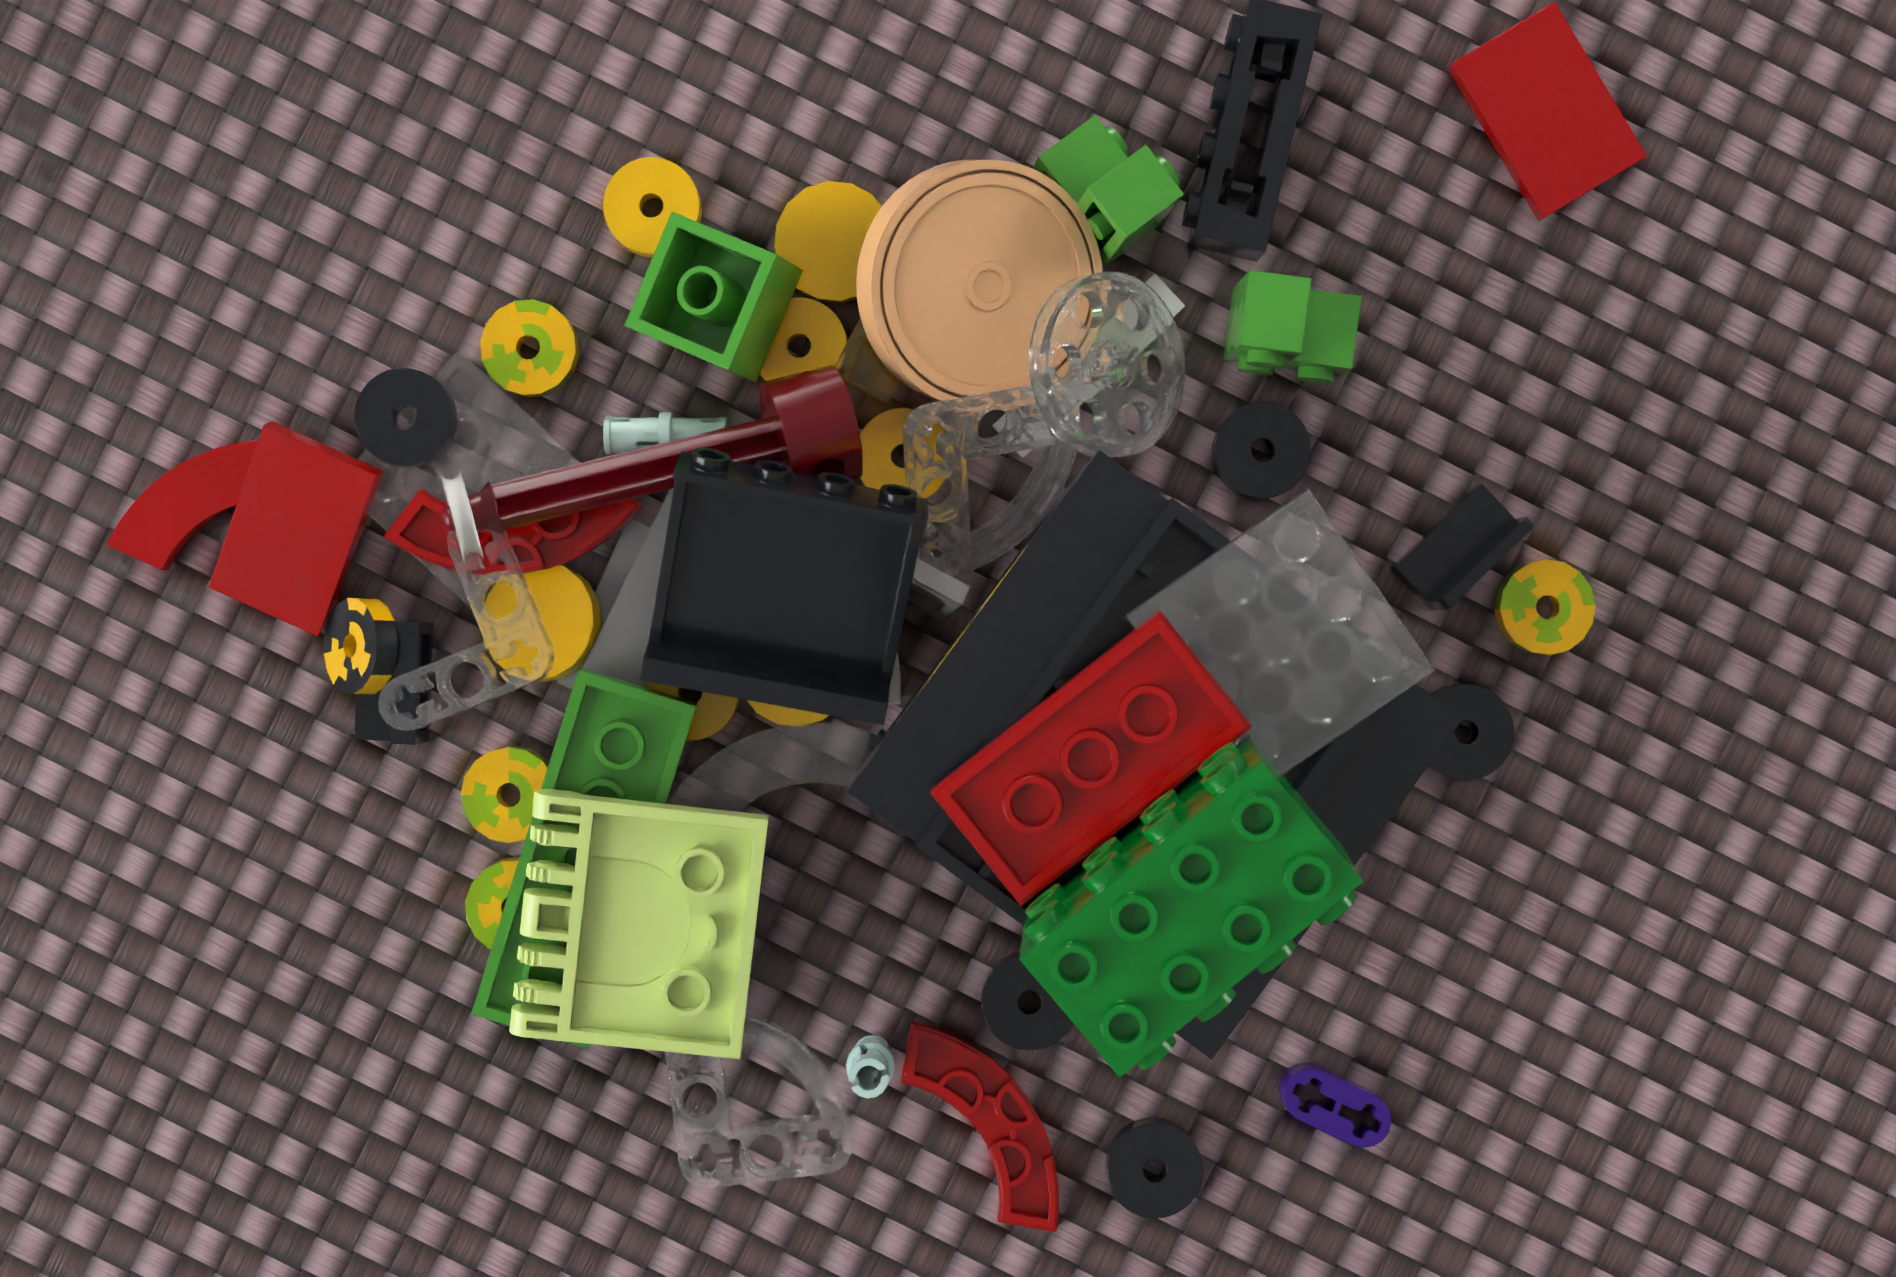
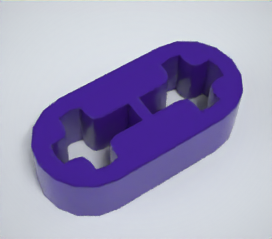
M1310 1063L1295 1064L1287 1069L1281 1077L1279 1084L1280 1099L1289 1113L1298 1120L1351 1145L1362 1148L1377 1145L1389 1133L1392 1122L1390 1111L1384 1101L1371 1090ZM1311 1078H1315L1317 1089L1324 1096L1329 1097L1330 1100L1327 1106L1313 1099H1308L1304 1107L1299 1106L1300 1098L1293 1091L1297 1083L1307 1085ZM1366 1103L1370 1104L1369 1112L1376 1118L1372 1126L1362 1124L1357 1132L1353 1131L1355 1124L1350 1118L1339 1112L1342 1104L1361 1111Z

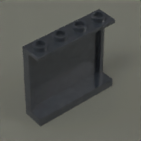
M697 448L692 453L681 451L673 474L675 484L649 641L643 657L640 680L884 725L889 704V688L923 528H926L928 520V499L918 497L916 491L901 485L885 484L880 489L855 485L856 482L853 478L834 472H823L818 477L793 473L792 467L778 461L760 460L755 465L730 461L728 454L716 449Z

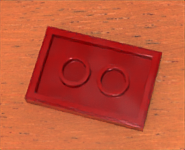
M1555 1L1454 61L1447 68L1538 222L1647 157Z
M271 421L264 424L208 588L319 637L325 633L329 617L336 606L384 471L276 422Z

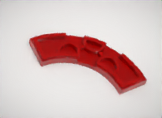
M258 440L233 443L206 451L166 472L150 485L130 506L117 524L107 545L160 570L169 571L178 553L197 531L217 518L216 515L236 507Z
M421 488L383 537L402 550L424 561L447 569L483 575H521L548 570L590 553L624 528L642 509L643 505L632 498L503 530L504 535L490 529L479 531L477 533L483 558L478 553H470L466 556L464 563L456 532L449 531L443 522L442 513L444 508L448 507V503L426 489Z
M911 1020L901 1083L923 1089L945 1100L963 1116H966L978 1130L987 1145L997 1175L999 1191L998 1222L1057 1232L1059 1184L1055 1159L1047 1132L1027 1094L1009 1072L976 1045L941 1028Z

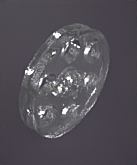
M1101 272L1071 279L1052 293L1037 316L1029 346V376L1039 411L1052 432L1065 445L1076 452L1093 457L1099 450L1110 458L1135 455L1150 448L1161 439L1172 424L1181 403L1185 382V358L1176 322L1164 301L1150 286L1126 273ZM1081 294L1088 299L1092 308V318L1087 327L1080 322L1076 312V303ZM1127 298L1132 300L1138 312L1137 324L1133 330L1128 327L1123 317V307ZM1059 346L1066 351L1070 364L1069 372L1064 379L1057 375L1053 365L1054 353ZM1152 352L1158 357L1161 365V375L1156 384L1150 379L1147 372V359ZM1124 354L1120 358H1115L1112 361L1110 360V356ZM1111 361L1112 365H1110L1106 370L1105 366L1108 365ZM1105 370L1107 371V375L1093 377L1097 373H1102ZM1083 402L1088 403L1094 414L1093 427L1088 434L1081 429L1078 421L1079 408ZM1130 403L1135 406L1140 418L1139 428L1135 435L1129 432L1125 423V412Z

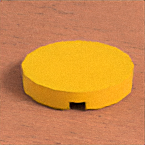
M826 181L803 189L786 204L776 224L774 248L777 255L803 270L796 286L797 291L818 301H826V303L843 304L857 299L856 276L861 247L873 219L882 207L871 193L852 183Z
M562 565L533 573L501 576L488 593L482 613L483 640L493 660L509 674L537 682L563 679L582 667L602 627L600 602L590 583L569 567Z

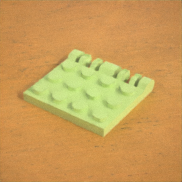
M557 789L535 790L532 810L533 817L550 821L578 823L580 826L578 829L567 825L545 823L531 825L530 839L533 842L544 846L577 848L575 866L550 860H537L527 863L526 877L529 880L573 886L572 893L549 888H527L524 890L520 934L536 939L565 941L567 946L564 948L559 945L540 943L518 945L517 959H519L520 963L530 966L564 969L562 985L536 979L521 980L514 983L513 996L516 1000L528 1003L512 1006L509 1032L526 1038L740 1059L769 815L590 796L574 791Z

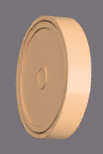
M959 160L947 162L923 171L908 180L890 196L873 219L861 247L856 276V296L861 322L872 348L885 367L906 386L926 397L949 405L973 410H998L1013 407L1043 394L1058 383L1072 369L1085 351L1098 321L1103 294V270L1098 243L1085 214L1082 213L1076 201L1054 180L1041 172L1025 165L1002 160Z

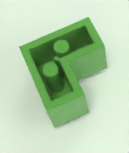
M1094 115L1041 154L1032 169L1054 180L1076 201L1082 213L1085 214L1095 235L1103 269L1154 231L1182 198L1184 193L1179 188L1180 181L1176 171L1162 156L1155 157L1147 145H1144L1128 157V147L1121 135L1110 126L1104 127L1097 116Z
M1249 270L1232 290L1223 360L1238 362L1237 371L1242 373L1273 375L1274 368H1287L1298 370L1297 379L1302 381L1333 383L1334 375L1341 376L1352 369L1362 296L1310 289L1312 278Z

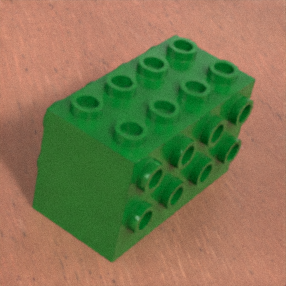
M1250 735L1236 746L1229 742L1214 752L1200 765L1197 770L1200 775L1180 792L1176 793L1173 789L1158 798L1139 817L1142 821L1141 824L1120 841L1117 837L1106 841L1083 862L1082 867L1084 870L1064 887H1061L1059 883L1053 885L1035 899L1025 910L1027 917L1022 928L1023 936L1019 960L1119 1077L1136 1064L1141 1070H1146L1159 1062L1176 1044L1177 1040L1173 1034L1195 1017L1200 1022H1206L1219 1014L1234 999L1236 991L1232 988L1254 969H1257L1260 974H1265L1280 965L1296 948V943L1292 940L1315 920L1323 926L1341 916L1357 898L1353 890L1363 883L1361 876L1342 844Z

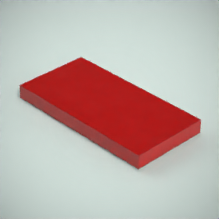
M1158 610L931 788L930 793L1019 905L1022 906L1145 811L1158 798L1197 771L1200 765L1214 752L1229 742L1233 743L1252 728V725L1163 612Z

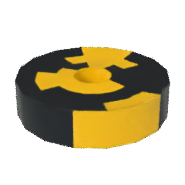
M346 598L336 605L328 620L324 637L326 669L333 685L342 693L376 694L385 688L393 675L396 665L398 635L395 620L389 608L379 599Z

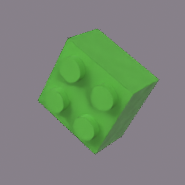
M671 212L624 326L756 382L803 270L775 253Z

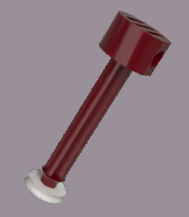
M833 365L761 382L759 385V400L762 419L492 485L488 481L480 492L467 495L460 469L458 476L454 479H446L441 475L448 502V507H445L442 513L443 522L449 531L456 532L464 563L466 556L470 553H478L483 558L477 532L490 529L504 535L503 530L672 489L675 484L673 479L674 469L681 451L692 453L697 448L716 449L728 454L730 461L755 465L760 460L778 461L792 467L793 473L818 477L823 472H834L857 479L863 475V450L859 427L850 395L841 374Z

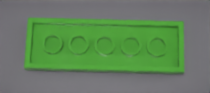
M580 667L541 789L566 790L590 796L666 804L697 703ZM532 817L471 1015L510 1026L512 1006L528 1003L516 1000L513 996L514 983L521 980L536 979L562 985L564 969L530 966L520 963L519 959H517L518 945L525 943L554 944L564 948L567 946L565 941L523 936L520 934V924L525 889L549 888L565 890L570 893L573 890V886L535 882L526 877L527 863L537 860H550L575 866L577 848L544 846L533 842L530 839L531 825L545 823L567 825L579 829L580 824L550 821ZM566 1042L583 1048H589V1044Z

